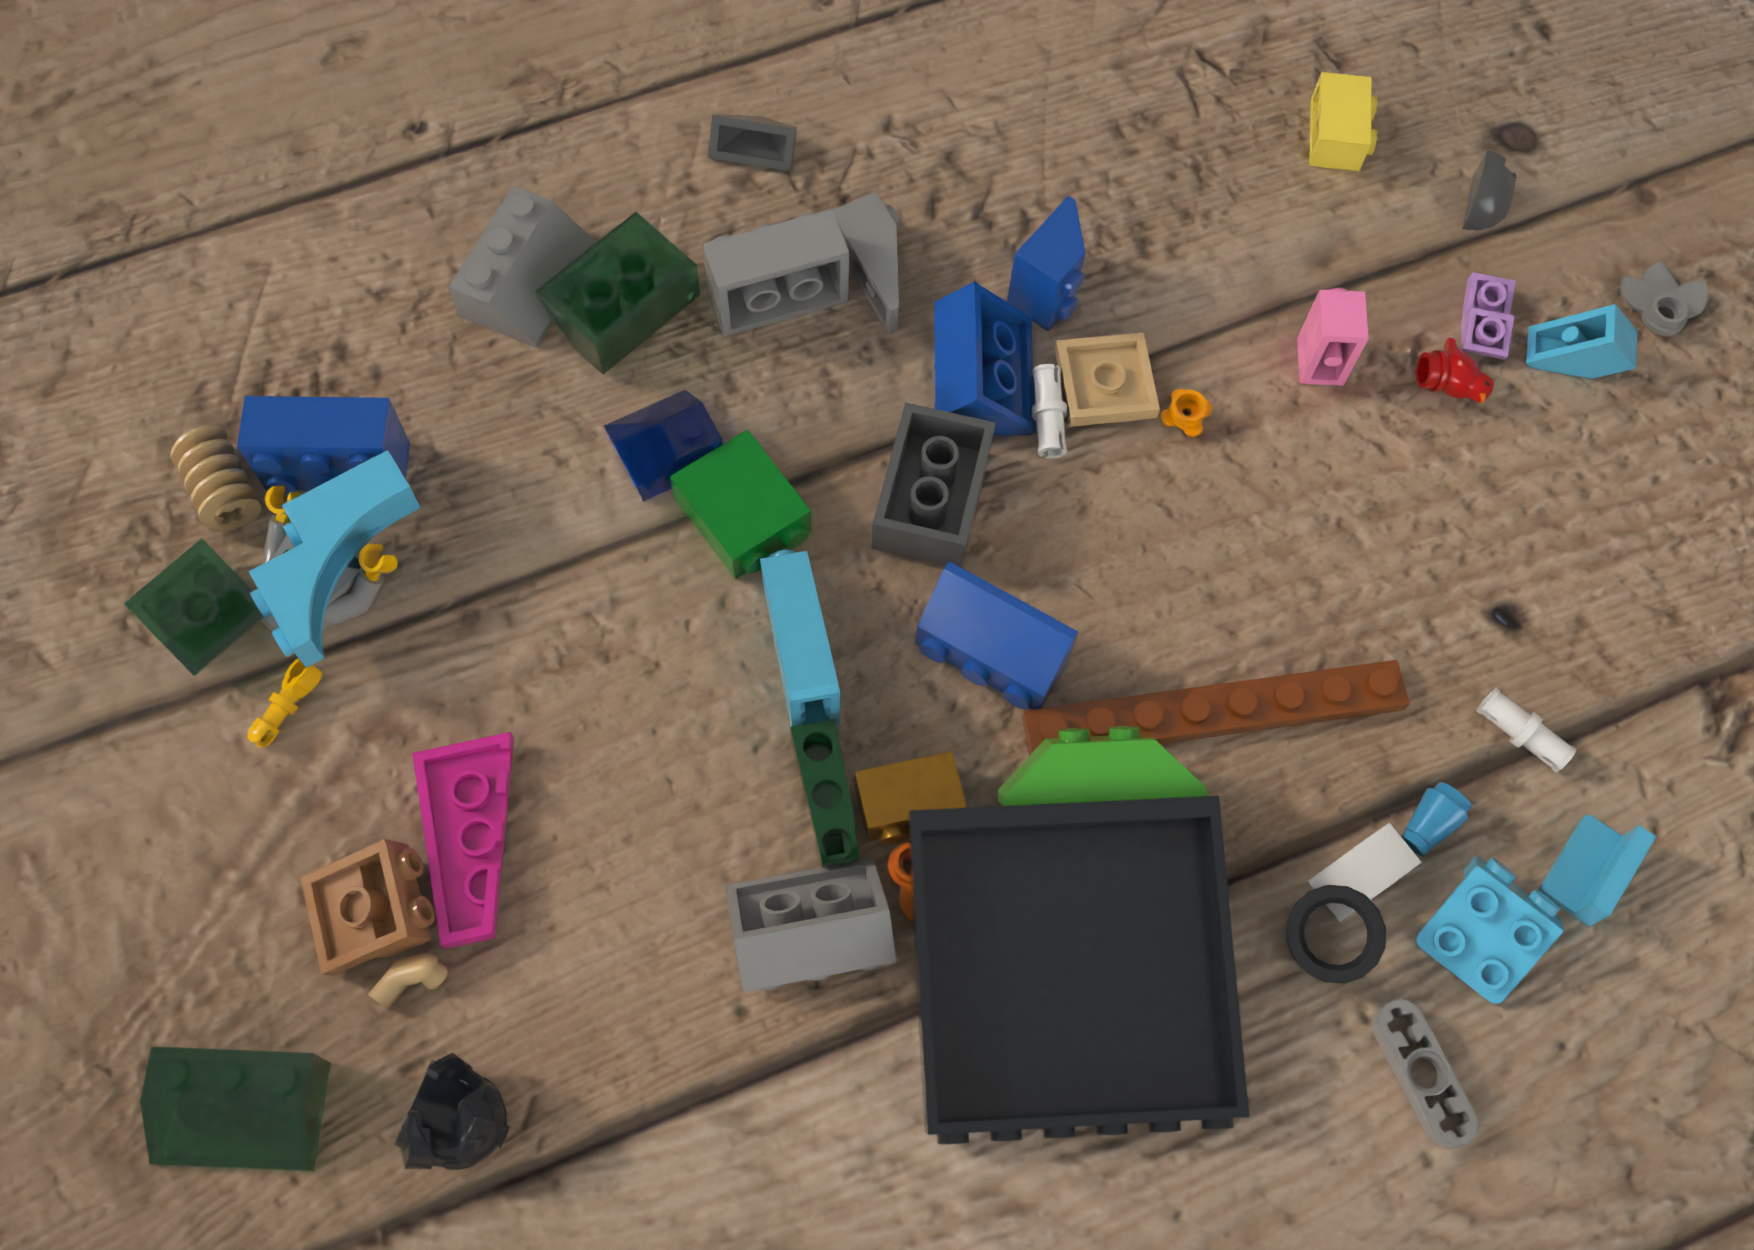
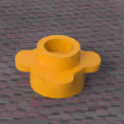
M1177 389L1173 391L1170 396L1172 402L1169 408L1161 413L1162 423L1167 427L1175 426L1184 430L1185 434L1189 437L1199 436L1203 430L1202 422L1204 418L1210 416L1213 411L1212 404L1195 390ZM1183 411H1188L1191 415L1186 416L1183 414Z

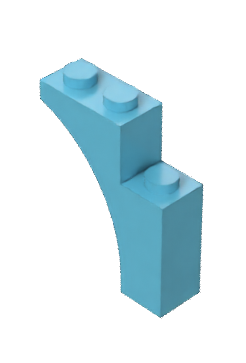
M388 450L283 504L282 507L291 521L284 525L283 528L294 548L249 571L258 588L250 592L253 601L264 618L273 615L279 628L271 631L277 644L286 657L295 653L306 668L324 659L322 640L325 613L335 585L347 565L382 530L406 515L420 509L408 482Z

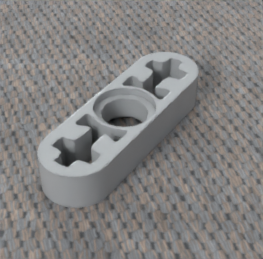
M1403 999L1392 1000L1383 1005L1373 1015L1372 1031L1426 1136L1432 1143L1445 1149H1453L1470 1143L1478 1131L1477 1115L1423 1013L1415 1004ZM1393 1015L1396 1018L1405 1017L1408 1020L1409 1026L1403 1030L1404 1035L1400 1031L1392 1033L1389 1030L1388 1023L1393 1020ZM1420 1041L1423 1048L1416 1049L1402 1057L1399 1050ZM1416 1059H1425L1436 1069L1437 1081L1432 1088H1423L1413 1080L1411 1066ZM1446 1090L1449 1098L1430 1106L1427 1105L1425 1099L1439 1095ZM1445 1113L1448 1116L1456 1114L1459 1117L1461 1124L1455 1127L1456 1134L1453 1131L1444 1132L1441 1129L1439 1122L1445 1119Z

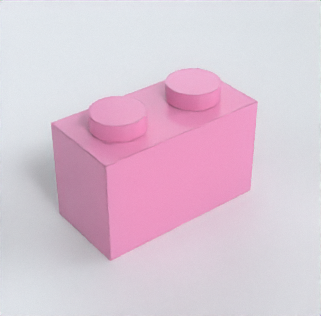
M1343 288L1319 290L1297 337L1300 384L1344 386L1369 339L1365 292L1348 291Z

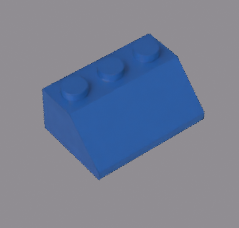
M975 281L935 301V409L995 422L994 435L1029 436L1036 433L1035 420L1032 418L1031 408L1035 404L1034 377L1032 376V318Z
M949 561L917 625L915 644L919 646L920 651L929 659L938 663L946 661L961 669L962 675L972 683L979 686H986L987 684L1002 692L1003 697L1013 706L1027 710L1028 708L1039 709L1045 704L1067 666L1078 631Z

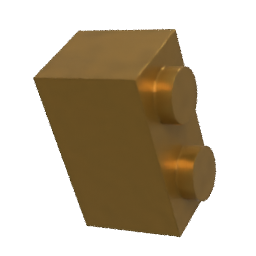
M952 751L855 772V790L868 842L880 840V844L887 845L906 840L908 838L907 815L910 810L967 808Z

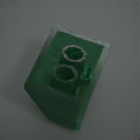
M634 212L535 291L538 299L572 347L603 375L701 295L697 264L637 212Z
M151 1046L140 1100L149 1164L314 1172L331 1062L314 1053Z

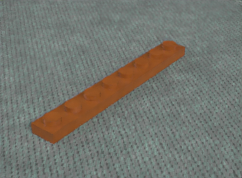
M1398 660L1025 710L1022 720L1030 756L1045 738H1059L1060 729L1086 728L1089 729V736L1109 735V727L1138 726L1140 727V734L1152 737L1159 744L1404 711L1410 705Z

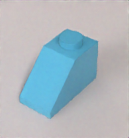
M1616 304L1528 327L1526 364L1530 368L1589 379L1636 369L1637 330Z

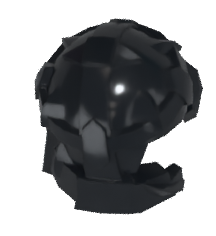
M454 1053L438 1060H431L394 1144L401 1149L404 1169H431L432 1166L444 1167L447 1170L466 1169L489 1157L497 1147L501 1148L509 1130V1126H507V1111L501 1093L490 1080L473 1071L471 1065Z

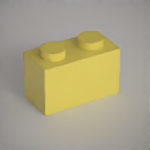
M1321 72L1311 98L1309 166L1360 171L1366 155L1374 153L1377 142V130L1371 129V121H1373L1377 109V96L1371 95L1372 77Z

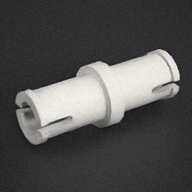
M1054 364L1039 365L1032 370L1035 404L1032 406L1031 412L1032 418L1037 421L1038 455L1040 457L1045 456L1048 459L1059 458L1067 454L1064 418L1068 415L1067 404L1062 401L1061 368L1058 365L1055 367Z
M1498 688L1491 691L1476 710L1477 713L1482 714L1511 736L1510 743L1517 748L1524 746L1550 766L1551 770L1555 773L1563 769L1577 751L1574 746L1569 745L1544 726L1541 716L1535 712L1532 714L1527 713L1502 694Z

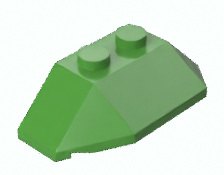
M1138 726L1109 727V735L1089 736V729L1086 728L1060 729L1059 738H1045L998 789V801L1002 806L1207 796V787L1155 739L1146 734H1140V727Z

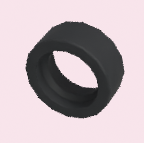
M1325 885L1308 891L1294 904L1287 919L1286 941L1293 959L1307 974L1323 982L1345 984L1363 978L1378 965L1386 948V926L1380 910L1365 894L1348 886ZM1329 903L1344 904L1354 909L1363 919L1367 929V942L1362 953L1353 961L1342 965L1328 964L1317 959L1308 949L1304 938L1305 924L1309 915L1318 907Z

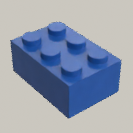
M245 396L237 448L265 490H269L273 486H284V495H288L290 492L310 491L387 450L406 479L410 442L389 398Z

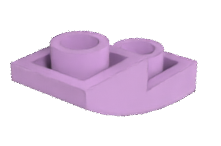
M1474 272L1467 278L1461 323L1462 351L1504 360L1508 357L1515 317L1510 315L1515 280Z

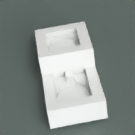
M1388 823L1308 882L1313 889L1325 885L1348 886L1365 894L1372 900L1422 862L1393 826ZM1326 904L1339 922H1342L1355 912L1354 909L1344 904Z

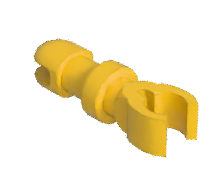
M299 658L295 660L284 676L281 691L279 693H272L268 699L271 705L261 719L257 717L250 726L247 733L248 740L251 743L255 742L259 748L269 746L279 734L278 728L288 714L293 716L299 708L295 705L298 699L305 697L316 687L322 678L323 672L313 665L306 668Z

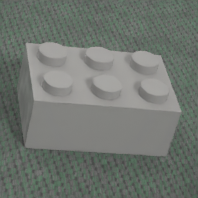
M832 209L818 213L809 212L796 219L777 224H764L755 230L732 236L723 235L713 241L702 243L708 295L723 337L848 303L849 251Z

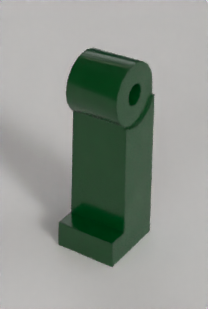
M835 719L790 727L792 748L798 765L821 866L826 867L858 861L859 850L854 828L856 823Z

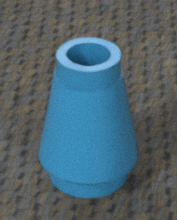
M1439 782L1434 789H1426L1401 837L1415 854L1424 857L1429 850H1432L1468 821L1467 813L1472 808V805L1458 790L1446 783Z

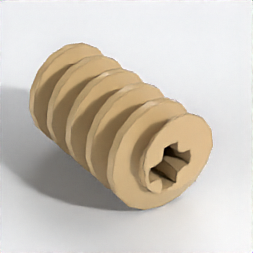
M204 425L186 432L175 441L171 449L172 462L178 468L177 473L184 482V488L191 497V503L198 512V518L204 527L215 531H227L246 526L256 520L261 513L262 506L258 500L254 499L255 491L251 485L247 484L249 478L244 470H241V462L234 455L235 449L231 442L227 441L228 434L224 428L218 425Z

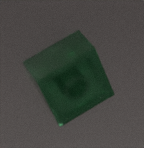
M202 538L124 603L193 676L199 674L264 618L250 595V592L254 590Z

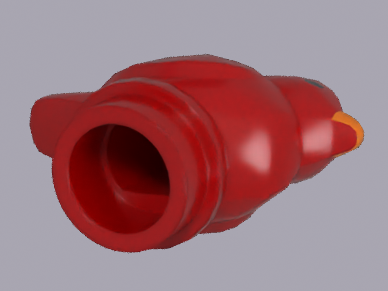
M1447 338L1443 351L1423 352L1417 361L1416 382L1420 388H1428L1432 392L1442 390L1451 397L1468 398L1478 403H1484L1493 391L1494 383L1492 378L1480 371L1475 360L1457 347L1455 338Z

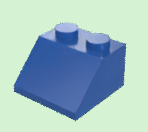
M1069 195L1015 253L1007 297L1008 303L1029 315L1034 323L1047 332L1059 319L1064 322L1072 315L1079 302V299L1075 297L1076 292L1085 277V274L1081 272L1085 258V247L1076 200Z

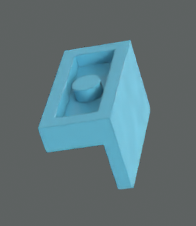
M1587 814L1580 819L1538 891L1551 899L1557 906L1590 927L1611 915L1657 836L1640 825L1620 835L1592 815Z

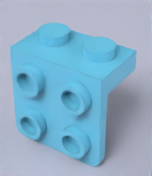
M1476 854L1464 869V879L1417 934V944L1423 951L1489 1002L1498 1004L1506 999L1564 932L1561 918L1556 915L1560 908L1551 899L1536 889L1531 894H1528L1513 882L1517 876L1506 865L1493 857L1486 862Z

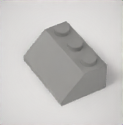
M512 186L448 287L459 317L537 348L598 248L597 242L552 200Z
M873 858L725 885L743 992L757 989L771 990L783 984L803 980H822L834 974L855 970L868 971L876 969L881 965L897 962L890 911Z

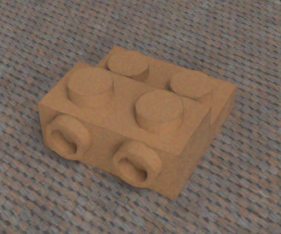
M384 839L301 877L321 975L335 976L375 957L391 958L431 940L428 926L434 923L435 913L430 901L420 894L417 877L423 874V863L419 854L414 849L409 848V844Z

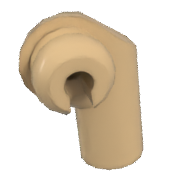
M429 952L400 958L391 965L368 995L389 1010L408 985L421 982L428 989L439 987L448 974L447 967L443 963L438 962L437 955Z

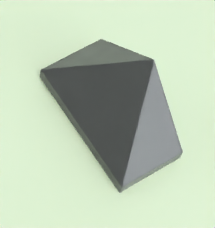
M713 114L708 158L792 171L797 127L763 116Z

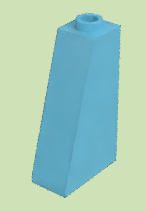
M793 550L777 551L768 558L760 559L791 727L835 719L836 726H839L840 689L808 552H795Z

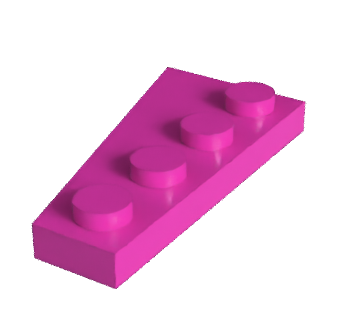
M511 732L412 753L440 946L444 950L496 938L514 736Z

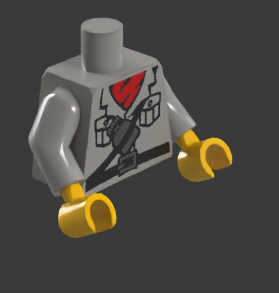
M284 486L271 487L265 496L266 506L276 515L271 516L269 520L262 564L294 548L283 528L284 525L291 522L282 507L284 504ZM290 492L287 502L302 494L300 492ZM382 544L365 545L360 553H357L347 565L331 594L325 613L323 631L330 629L334 624H340L369 611L383 582L381 573L393 572L398 565L394 555H383L379 559V555L383 550ZM273 615L262 618L261 621L272 631L279 628Z

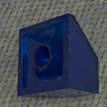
M686 389L604 425V429L642 501L672 489L671 475L723 444L722 437L703 403Z

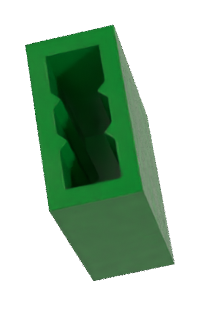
M748 429L670 476L675 500L734 579H737L746 572L748 574L761 570L760 559L768 558L771 554L784 548L790 550L799 546L806 540L809 532L812 531L811 510Z

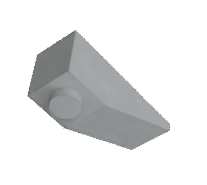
M874 192L833 209V212L849 251V269L887 332L891 335L897 332L898 328L897 230H899V220L892 206H885L878 193Z

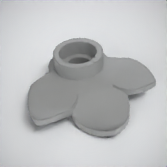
M1657 261L1644 272L1641 279L1624 276L1621 280V294L1625 302L1641 313L1643 323L1649 330L1662 336H1671L1679 333L1686 325L1687 319L1702 313L1708 299V290L1705 282L1694 281L1679 286L1661 261Z

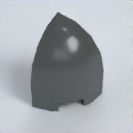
M1487 150L1475 171L1462 229L1479 231L1491 228L1505 218L1513 198L1517 175L1505 166L1506 159L1502 155Z

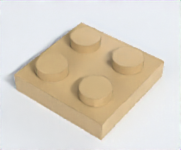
M1144 332L1056 340L1054 350L1057 365L1061 368V388L1064 402L1068 408L1067 420L1069 427L1156 419L1158 417L1160 407Z

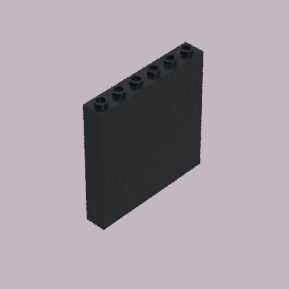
M1219 796L909 811L907 822L924 1129L927 1135H937L938 1144L969 1143V1133L990 1132L991 1141L1022 1140V1130L1043 1129L1044 1138H1069L1076 1136L1075 1127L1096 1126V1135H1122L1129 1133L1128 1124L1149 1123V1132L1181 1131V1121L1201 1120L1202 1129L1234 1128L1233 1118L1249 1117Z

